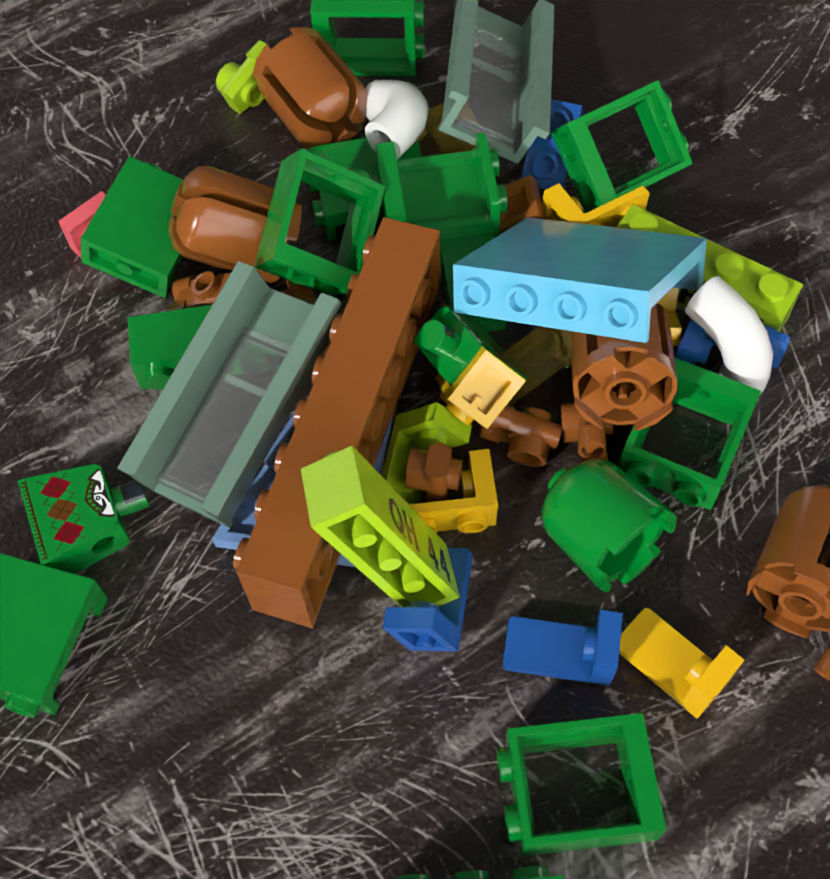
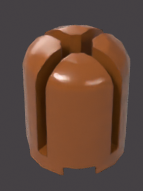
M307 26L291 28L289 30L294 35L281 40L272 49L268 44L265 45L256 59L253 77L258 83L261 95L304 148L311 149L313 146L354 140L364 128L363 123L368 119L366 116L367 91L319 31Z
M209 165L198 166L185 177L174 196L171 208L172 217L169 220V235L174 250L185 258L233 271L238 261L254 267L274 187ZM295 203L285 240L286 244L288 240L297 242L301 225V204ZM256 268L265 282L273 283L280 278Z
M655 304L651 308L649 341L647 343L571 331L574 404L586 421L601 429H604L603 422L614 425L634 424L635 431H639L657 424L672 411V400L677 392L678 381L669 316L660 304Z
M828 484L803 486L785 499L758 563L748 581L746 593L748 596L752 590L756 599L766 608L763 616L765 620L784 631L803 638H809L812 630L830 632V537L820 562L816 563L830 528V485Z

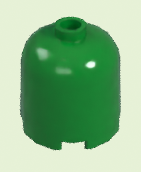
M589 459L571 468L564 467L556 472L548 483L549 491L542 507L544 529L583 573L605 593L611 590L612 584L610 582L618 579L626 585L642 573L661 552L654 544L663 530L672 534L676 528V515L622 469L608 460Z

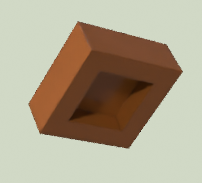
M531 175L505 185L507 212L500 213L499 226L501 233H504L527 217L546 219L538 182Z

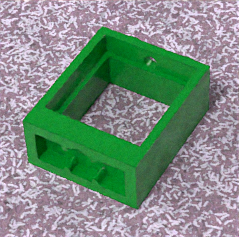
M311 1L312 28L319 31L355 76H416L417 59H424L425 33H417V27H424V1ZM335 17L404 18L405 39L337 38Z
M659 80L550 131L585 213L641 186L647 187L693 164L689 155L688 141L678 129L672 114L671 100L668 94L662 90ZM634 104L659 165L613 187L587 126Z
M300 149L285 158L280 165L254 267L318 293H324L337 299L345 298L351 276L354 273L360 274L364 265L363 251L369 235H374L385 186L371 180L370 175L361 169L344 168L329 161V157L325 153L315 149ZM301 181L351 203L336 263L285 243Z
M674 357L678 384L677 392L672 402L732 426L711 477L642 450L641 447L651 426L639 431H635L633 427L623 448L618 467L642 487L653 486L674 495L679 502L687 506H701L711 510L722 488L761 390Z
M643 713L508 728L505 747L496 748L500 782L511 783L514 803L504 806L509 842L519 841L521 857L657 841L667 831ZM616 743L631 823L535 834L524 754Z

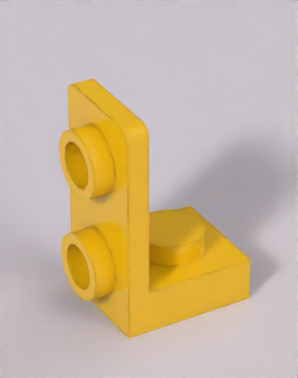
M560 183L544 190L542 204L546 220L616 228L632 204L646 210L650 193L644 186H641L584 214L580 202L575 197H570Z
M483 346L452 386L440 373L435 377L442 390L439 397L447 403L446 409L469 426L473 420H476L486 429L489 428L526 381L520 374Z
M489 449L469 451L468 470L461 471L460 478L463 499L409 504L435 533L457 529L462 533H476L485 530L488 526L496 525L498 501Z
M644 608L621 633L619 654L697 719L745 661L727 645L713 660L649 608Z

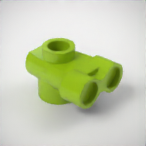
M261 40L246 53L248 58L242 65L235 62L227 63L217 75V89L221 92L228 105L239 114L243 113L249 106H258L264 99L259 92L258 83L253 77L256 59L264 46L267 45Z

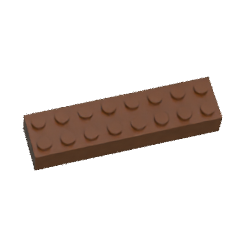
M383 217L376 236L369 235L363 251L364 265L360 274L354 273L351 276L346 294L348 303L344 313H337L332 321L329 334L331 344L326 356L319 355L316 359L312 372L313 387L308 399L301 398L297 404L293 419L294 433L290 442H283L277 452L274 463V472L276 473L270 490L263 489L258 497L254 511L256 524L250 538H242L235 553L234 569H236V573L254 611L309 628L314 627L341 553L311 528L301 468L323 459L332 452L341 451L352 445L374 468L418 351L414 338L421 327L429 321L441 290L439 230Z

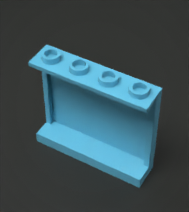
M527 217L453 264L454 312L647 343L649 341L651 308L672 287L698 290L703 285L707 238Z

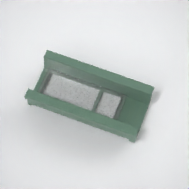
M455 0L444 108L439 130L473 145H476V133L485 132L489 149L496 148L499 156L518 164L537 136L546 139L550 134L554 5L545 0H539L524 25L520 26L478 7V0Z
M238 261L117 469L130 475L149 490L231 529L234 523L231 519L310 379L316 359L319 355H323L330 343L331 324L335 315L340 313L338 310L341 305L339 299L321 293L316 303L312 305L269 288L255 267Z

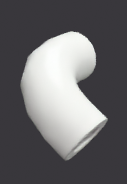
M374 80L366 87V116L370 122L365 127V135L375 152V144L394 142L396 159H398L412 146L425 129L429 111L428 103L418 88L409 82Z
M719 276L713 277L693 295L688 302L685 313L710 335L721 351L723 362L719 375L761 390L762 393L770 378L773 360V350L768 332L748 302Z

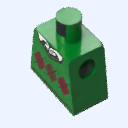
M449 305L441 307L421 327L414 338V343L451 386L482 346L515 370L525 380L528 378L476 319L467 314L455 313L454 308Z
M98 464L18 480L41 565L72 574L84 570L127 546L130 538L123 516L150 507L147 494L141 483L133 480L113 488L103 467Z

